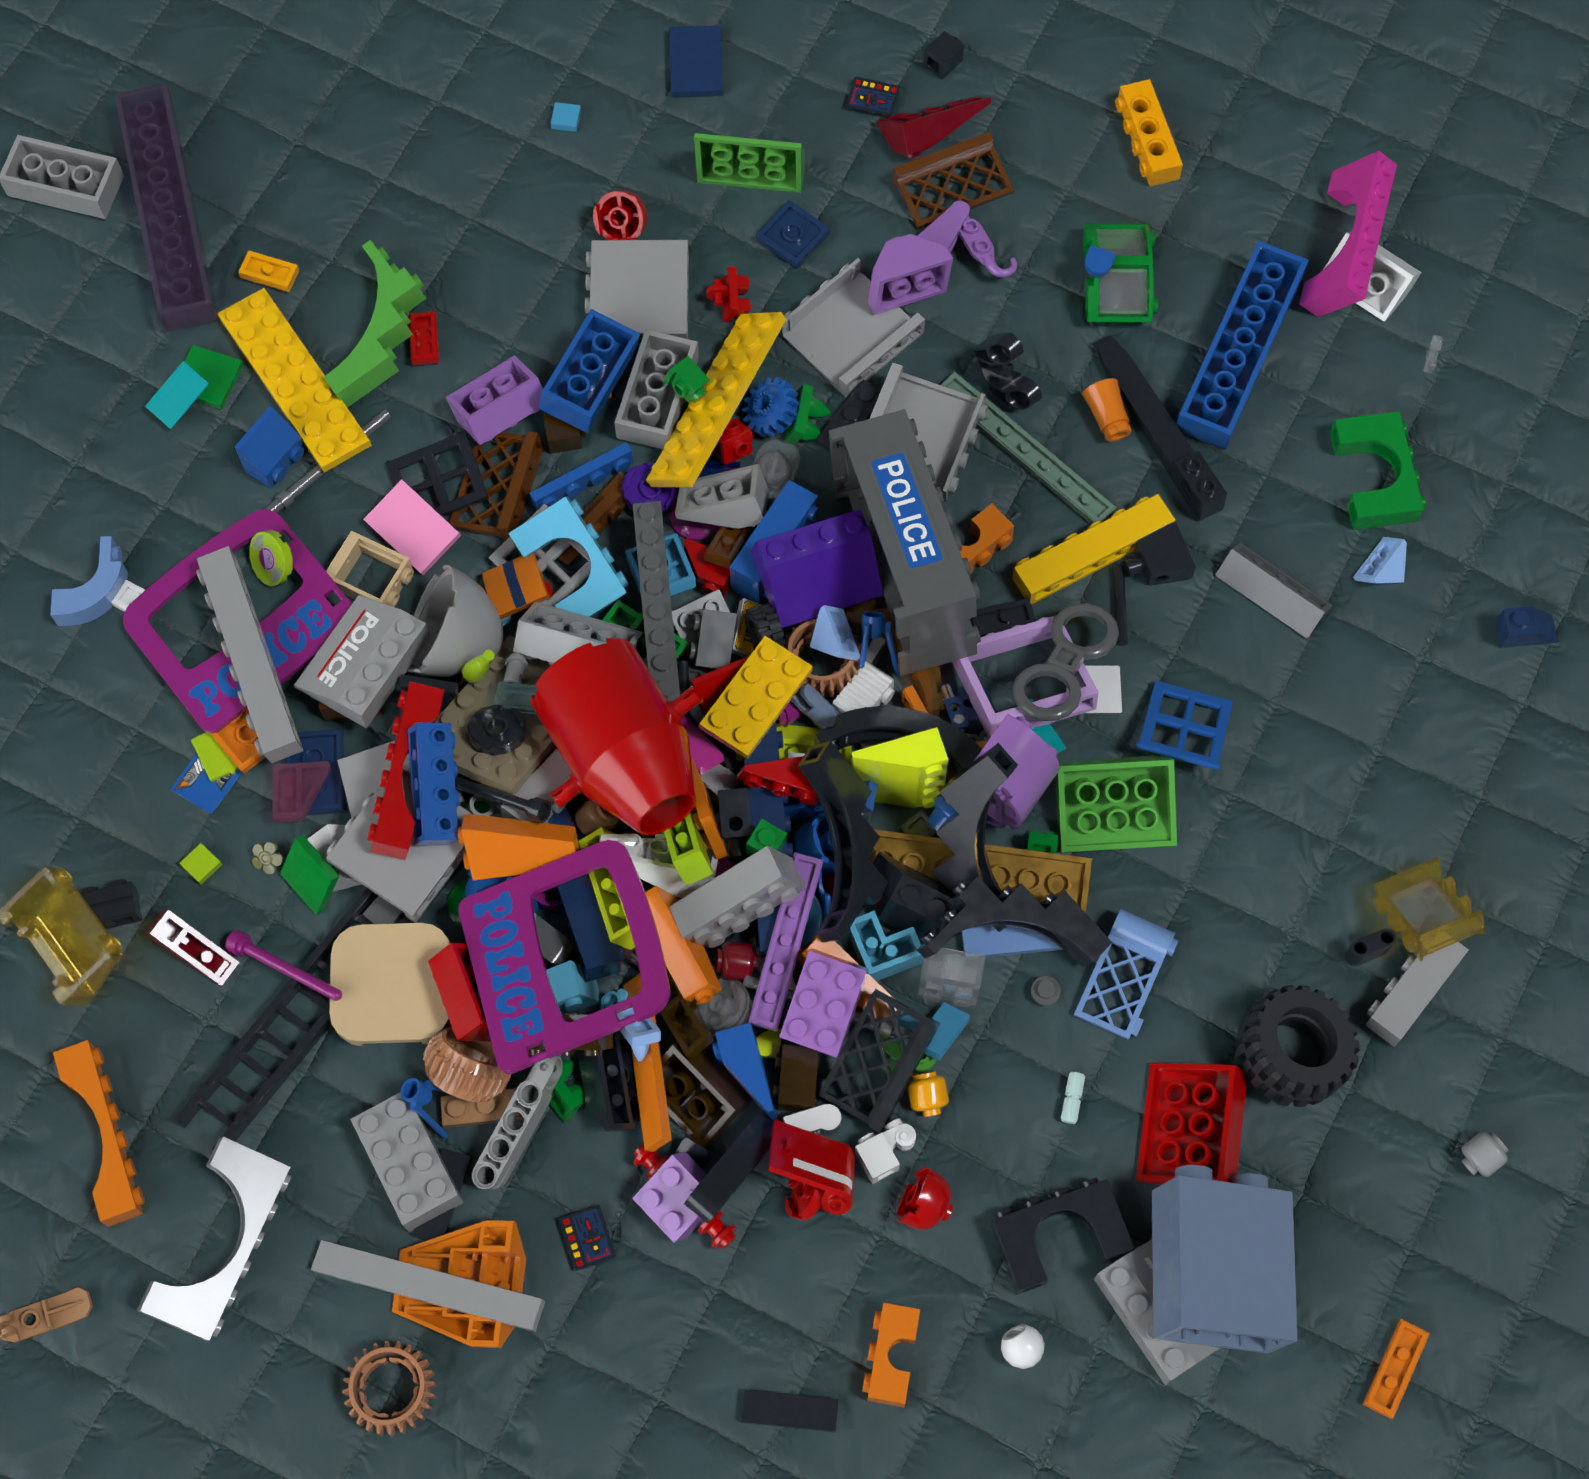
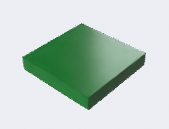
M192 345L185 362L209 383V386L195 402L222 410L244 364L242 360Z
M304 835L294 839L280 875L315 915H318L325 910L339 875Z

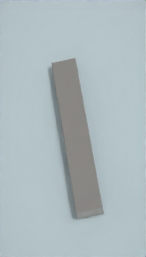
M323 1240L320 1242L311 1267L312 1271L533 1332H536L545 1305V1301L540 1298Z

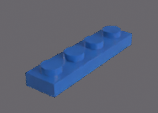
M625 442L530 492L534 509L537 511L544 504L550 507L564 497L574 498L585 488L602 483L606 477L616 472L620 473L627 470L634 463L631 448Z

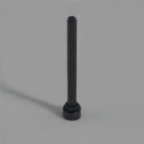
M458 776L455 778V788L525 811L530 820L544 823L550 816L551 803L548 800L539 797L527 800Z

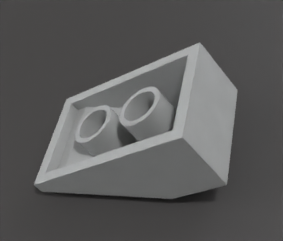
M759 464L697 478L693 487H679L675 512L676 518L737 529L758 526L767 512L769 489Z

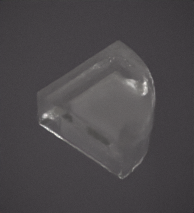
M1432 336L1427 348L1423 372H1434L1439 350L1441 351L1443 337Z

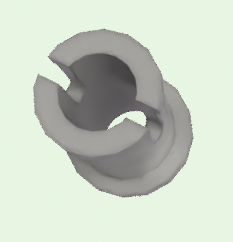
M513 653L505 660L507 669L503 686L509 691H518L521 688L523 672L527 669L528 663L524 655Z

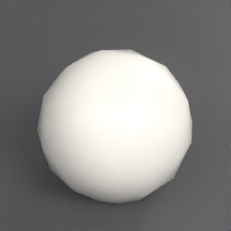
M1020 1324L1011 1328L1003 1335L1001 1351L1009 1364L1017 1368L1026 1369L1034 1367L1041 1360L1045 1343L1042 1335L1035 1328L1026 1324Z

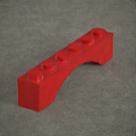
M410 681L407 691L401 690L397 707L403 709L401 717L395 716L391 732L396 734L395 744L389 743L385 760L391 762L389 770L383 769L379 787H384L383 797L377 796L373 814H378L376 824L371 823L367 841L372 842L370 850L372 853L403 860L407 857L415 825L407 808L402 786L403 764L409 753L407 729L417 722L436 723L444 689Z

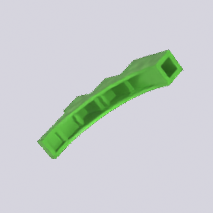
M371 240L362 245L375 264L377 273V300L371 321L365 334L349 356L324 376V379L336 396L344 402L347 408L399 371L393 362L397 357L392 352V349L413 335L407 326L411 321L406 316V313L427 299L421 291L425 286L416 273L411 276L405 267L399 270L395 263L389 265L387 261L390 260V257L382 246L376 248Z

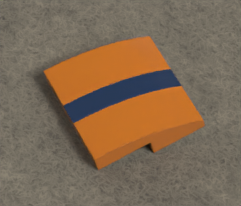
M535 553L528 558L522 555L482 573L487 594L493 601L501 619L531 607L534 602L540 603L550 599Z

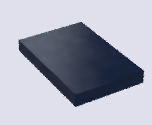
M721 25L669 27L671 97L723 96Z
M343 730L298 732L304 751L285 758L287 817L346 813L345 789L337 761L344 758Z

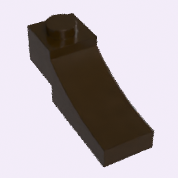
M670 976L668 978L670 997L660 1014L685 1055L693 1059L715 1039L709 1031L698 1005L683 998L675 981Z

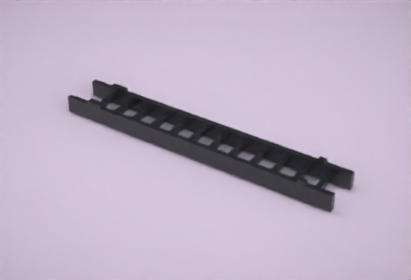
M464 859L453 872V874L450 876V878L439 891V893L436 895V897L433 899V901L438 897V895L443 891L447 884L452 880V878L464 865ZM366 888L300 969L313 975L320 968L330 975L331 966L324 960L331 953L333 943L340 933L354 926L356 922L360 925L372 924L362 915L379 895ZM404 914L398 923L414 922L408 919ZM291 978L208 1079L197 1088V1092L174 1120L185 1128L200 1109L203 1108L228 1127L221 1137H226L235 1142L332 1025L329 1013L330 1003L308 986ZM299 991L326 1010L312 1027L286 1008ZM280 1014L307 1033L293 1051L266 1031ZM260 1037L287 1056L274 1074L247 1055ZM241 1060L268 1080L254 1098L227 1078ZM221 1084L248 1104L235 1117L234 1122L207 1102Z

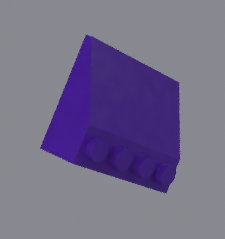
M861 509L759 540L750 550L769 603L774 607L775 613L779 617L778 621L781 622V629L817 618L820 608L824 605L845 609L884 595L871 533Z

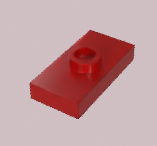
M436 311L409 314V320L411 321L409 323L410 330L413 333L410 336L413 366L440 363Z

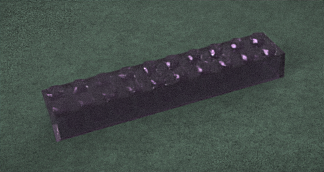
M163 83L114 94L160 321L165 331L168 332L219 320L174 102L167 84Z

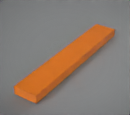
M640 974L623 985L624 989L628 992L626 999L632 998L641 992ZM655 1016L651 1017V1019L656 1024ZM659 1042L649 1045L648 1052L641 1062H638L632 1050L644 1148L646 1151L652 1152L672 1140Z

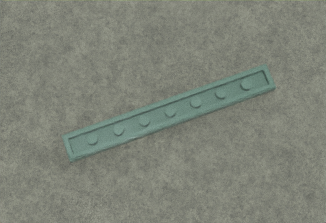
M953 372L941 384V386L976 398H980L981 395L979 391L956 372ZM985 397V404L988 405V410L984 420H978L977 429L1090 524L1097 521L1104 522L1116 512V506Z

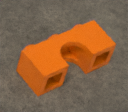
M993 503L971 519L970 532L978 541L971 546L962 545V551H959L962 558L966 557L968 559L971 573L978 565L984 566L993 556L992 554L999 548L1003 550L1013 541L1014 525Z
M883 1303L882 1311H875L873 1329L879 1330L877 1342H870L868 1360L874 1362L872 1374L865 1373L862 1392L868 1393L867 1401L905 1407L910 1372L894 1368L889 1362L888 1352L894 1345L899 1343L915 1344L920 1309Z

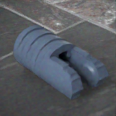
M808 683L801 686L791 699L792 703L821 730L834 726L836 715L840 714L832 704Z

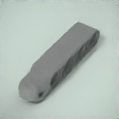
M560 1056L536 1062L526 1080L517 1087L473 1169L472 1180L478 1188L499 1189L507 1182L549 1105L552 1091L562 1075L563 1064ZM533 1087H536L539 1092L535 1102H532L529 1098L530 1090ZM518 1114H521L524 1118L523 1126L520 1129H517L515 1126V1118ZM504 1141H507L509 1145V1151L506 1156H503L500 1152L501 1144ZM489 1168H492L494 1179L489 1184L486 1180V1172Z

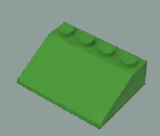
M695 133L697 183L802 192L805 170V150L802 143Z
M1157 755L1058 761L1060 768L1054 777L1061 852L1177 846L1174 759L1172 757Z

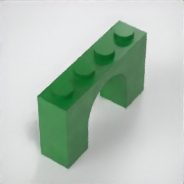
M1400 411L1335 419L1330 430L1335 456L1359 453L1376 454L1389 462L1395 473V483L1387 488L1352 493L1347 508L1353 530L1418 522L1422 512L1426 509L1425 497L1423 494L1420 495L1418 488L1420 483L1419 473L1413 468V449L1411 445L1408 446L1406 439L1408 433L1407 424L1405 421H1402Z

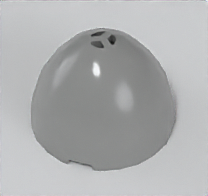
M444 565L442 569L445 571L441 575L435 574L432 577L416 607L413 616L427 624L430 639L407 670L408 672L437 677L462 674L463 666L470 659L483 654L488 649L492 650L496 656L502 646L504 630L500 615L493 601L477 582L451 565Z

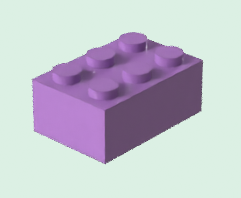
M514 355L446 396V399L457 422L481 445L492 440L497 434L507 428L515 426L528 415L538 412L540 410L539 403L543 388L538 377Z
M815 949L809 950L779 1037L837 1058L841 1053L869 968Z

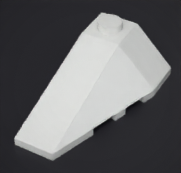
M637 834L601 835L600 842L613 840L626 847L640 879L679 898L686 897L715 879L718 859H716L713 849H706L713 875L685 886L672 862L665 834H656L655 838H641Z

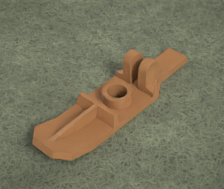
M77 1287L63 1294L7 1312L5 1315L0 1316V1340L17 1343L88 1317L93 1307L89 1291ZM30 1315H35V1323L28 1326L27 1318Z

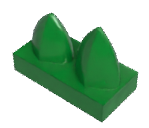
M803 384L796 391L798 392L796 399L799 402L797 416L791 426L786 429L784 442L795 445L800 439L814 440L821 434L819 428L808 419V416L824 417L831 414V411L819 398L812 395L813 386Z
M562 1060V1075L552 1091L549 1103L564 1123L574 1118L578 1108L585 1101L582 1085L566 1086L564 1083L573 1069L574 1062L570 1060Z

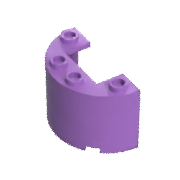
M1007 714L976 757L978 759L999 743L1018 764L1009 778L995 792V798H992L987 813L986 823L1002 829L1007 824L1012 830L1018 829L1060 768L1056 757L1057 751L1031 730V724L1022 717L1015 718Z

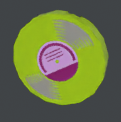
M274 530L256 533L249 547L250 561L254 572L264 584L269 586L285 583L287 576L291 575L293 569V557L287 542H282L279 538L282 536Z

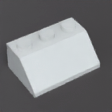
M1351 231L1346 232L1325 268L1339 254ZM1378 245L1366 297L1356 304L1385 322L1407 296L1422 272Z

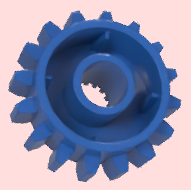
M767 377L765 384L758 381V388L756 390L750 389L752 396L751 398L744 399L748 406L743 408L742 412L747 414L743 420L749 424L748 427L753 432L762 437L766 435L774 437L775 434L783 433L784 430L791 426L797 416L799 402L796 397L798 392L793 390V385L779 377L775 379Z

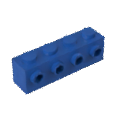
M417 722L407 729L412 812L415 822L414 845H450L459 840L458 827H461V822L457 819L459 792L455 790V778L458 768L456 761L453 760L456 737L454 732H452L451 723Z

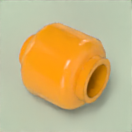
M936 1071L913 1075V1080L907 1085L912 1110L922 1111L923 1117L941 1114L940 1108L949 1103L945 1078L937 1075Z

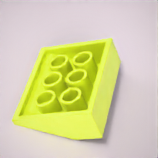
M936 727L852 752L851 766L863 781L871 780L877 784L875 802L911 808L922 806L924 808L934 807V799L945 786L948 757Z

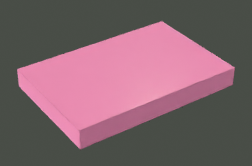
M402 479L363 519L397 552L410 558L412 566L422 575L461 536L456 529Z

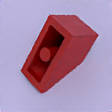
M686 538L684 541L685 554L698 587L706 594L719 589L725 598L731 585L730 569L705 561L704 555L708 546Z

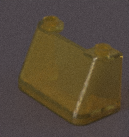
M45 866L0 909V921L3 925H8L12 922L20 929L17 932L19 937L28 938L56 976L52 983L58 988L52 994L60 1004L86 1006L96 997L122 956L120 950L122 946L114 936L108 933L72 884L73 879L71 875L63 868L57 869Z

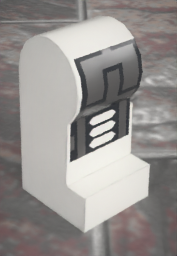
M824 1104L785 1116L783 1121L818 1135H833L840 1128L841 1113L834 1105Z

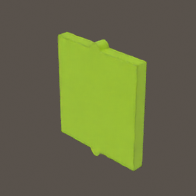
M205 732L191 739L211 783L228 774L234 775L239 770L238 766L211 734Z

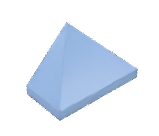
M1383 537L1353 576L1355 581L1369 583L1404 582L1407 547L1405 539Z
M826 605L822 606L818 614L810 647L838 658L856 661L861 657L844 610Z

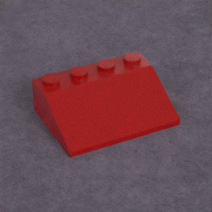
M1150 1063L1136 1180L1138 1182L1162 1185L1175 1177V1169L1177 1167L1201 1165L1212 1169V1180L1231 1183V1177L1237 1175L1248 1075H1245L1236 1065Z

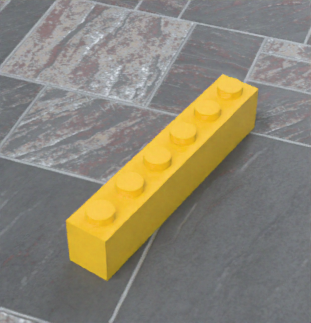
M1159 494L1151 498L1148 496L1137 501L1135 506L1127 510L1120 509L1116 511L1110 519L1104 522L1097 521L1080 534L1073 533L1064 539L1063 543L1055 547L1050 545L1044 548L1039 555L1031 559H1022L1014 567L1012 580L1023 597L1030 599L1032 605L1133 553L1136 542L1139 539L1176 520Z

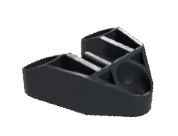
M1013 333L994 334L973 348L991 393L1010 408L1024 410L1042 399V393L1037 384L1032 379L1013 370L1014 366L1010 362L1024 353L1021 342Z

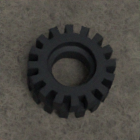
M770 603L745 610V625L748 628L747 634L750 636L749 640L753 644V650H755L764 636L784 647L785 640L783 639L784 633L781 631L782 625L778 621L779 617Z

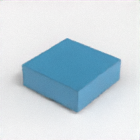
M555 102L551 129L577 132L581 105Z

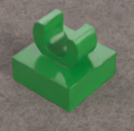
M1038 830L1029 831L1026 850L1056 854L1058 835H1054L1050 831L1049 834L1038 833Z

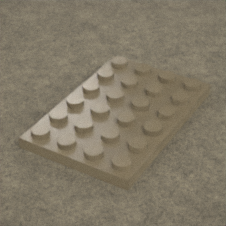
M509 635L491 661L486 676L478 683H467L457 698H454L440 714L436 723H451L452 732H454L456 737L453 760L457 763V773L491 788L515 795L554 748L555 744L531 704V696H535L538 690L535 685L536 682L551 665L548 661L538 658H526L528 667L523 672L520 690L509 691L505 689V686H503L507 669L505 660L511 654L516 653L513 652L515 637ZM492 705H504V708L510 710L511 707L517 709L524 716L527 733L525 740L518 748L505 754L492 755L477 750L470 743L467 730L468 723L470 724L475 712Z

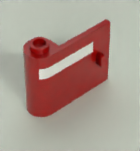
M775 1119L772 1126L768 1171L824 1190L822 1206L827 1212L835 1215L848 1212L853 1204L854 1150L847 1144Z

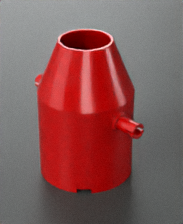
M606 638L605 641L607 643L594 647L591 642L570 651L553 663L535 684L538 690L535 696H531L533 709L571 771L570 779L554 791L552 790L550 795L554 797V802L562 808L579 793H583L590 800L642 835H655L664 832L684 820L696 804L689 736L681 720H683L682 716L703 702L701 697H698L700 696L699 693L692 686L672 702L667 700L633 644L625 639Z

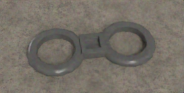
M1088 603L1073 604L1062 609L1054 617L1051 625V634L1056 648L1047 660V663L1028 667L1015 679L1012 692L1014 702L1020 711L1033 719L1057 721L1069 716L1078 707L1082 694L1080 683L1075 677L1076 672L1084 660L1096 659L1108 654L1116 645L1119 636L1117 622L1109 612L1100 606ZM1087 616L1101 622L1106 628L1107 635L1101 643L1083 647L1073 644L1065 637L1063 626L1070 619ZM1049 676L1057 678L1066 685L1069 690V697L1062 705L1055 708H1043L1036 706L1028 700L1024 691L1025 686L1035 678Z

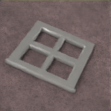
M544 504L528 520L547 509L548 506ZM509 537L489 557L496 566L508 562L506 558L517 548L512 538ZM559 539L546 553L541 549L535 553L539 557L537 561L541 571L543 572L549 567L565 583L550 599L540 602L542 604L555 607L557 603L568 597L590 575L591 561L589 554L579 542L573 539ZM570 545L587 560L571 578L553 562Z

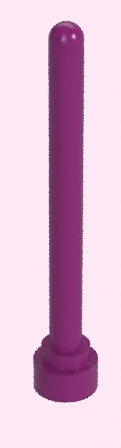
M235 930L228 936L225 947L227 951L234 955H249L334 1001L342 998L341 990L254 945L248 934Z

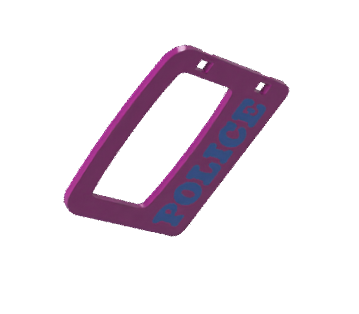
M262 509L254 511L206 542L148 587L128 605L123 615V625L127 633L199 726L209 734L219 732L248 710L247 706L244 707L237 693L238 690H241L239 681H234L229 670V666L233 665L231 658H227L224 651L221 650L196 667L185 669L150 624L151 617L198 578L196 570L200 569L197 558L227 546L234 552L251 542L254 535L262 531L274 530L280 535L285 532L291 539L288 545L293 557V568L303 579V584L287 601L260 622L281 684L312 661L352 605L351 601L283 518L272 510ZM333 592L340 599V602L334 607L326 599Z
M606 840L468 896L459 904V915L496 1062L500 1070L506 1074L516 1073L532 1066L536 1062L555 1057L619 1031L622 1027L653 1017L661 1012L668 1003L670 985L655 920L632 858L626 847L618 841ZM604 867L608 869L615 883L630 926L640 968L642 990L632 998L573 1022H566L556 1001L545 967L535 923L533 899L543 891ZM633 1007V1015L618 1020L617 1013ZM544 1044L545 1051L530 1056L529 1049Z

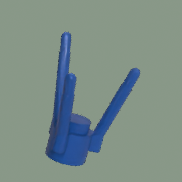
M878 611L863 613L862 631L859 641L862 644L859 668L862 669L865 666L869 638H881L882 633L885 632L894 672L899 677L900 673L897 668L898 658L891 632L892 621H885V613Z
M416 1078L406 1080L401 1087L402 1099L411 1103L410 1109L418 1113L442 1138L447 1139L448 1134L422 1108V1106L427 1105L431 1101L432 1090L444 1091L429 1080L424 1082Z

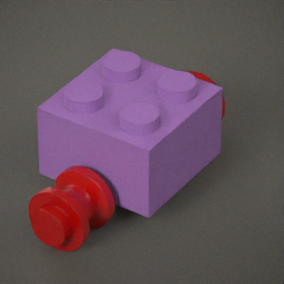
M644 1143L634 1152L636 1158L633 1163L637 1167L644 1165L649 1170L647 1174L649 1181L632 1199L673 1243L687 1239L702 1223L698 1232L701 1235L708 1233L713 1238L711 1246L714 1249L719 1247L722 1249L727 1248L737 1237L734 1234L737 1227L734 1224L726 1226L721 1221L723 1215L721 1210L708 1224L684 1205L687 1198L707 1174L685 1151L673 1154L671 1157L666 1156L662 1158L657 1153V1150L654 1152L646 1151Z

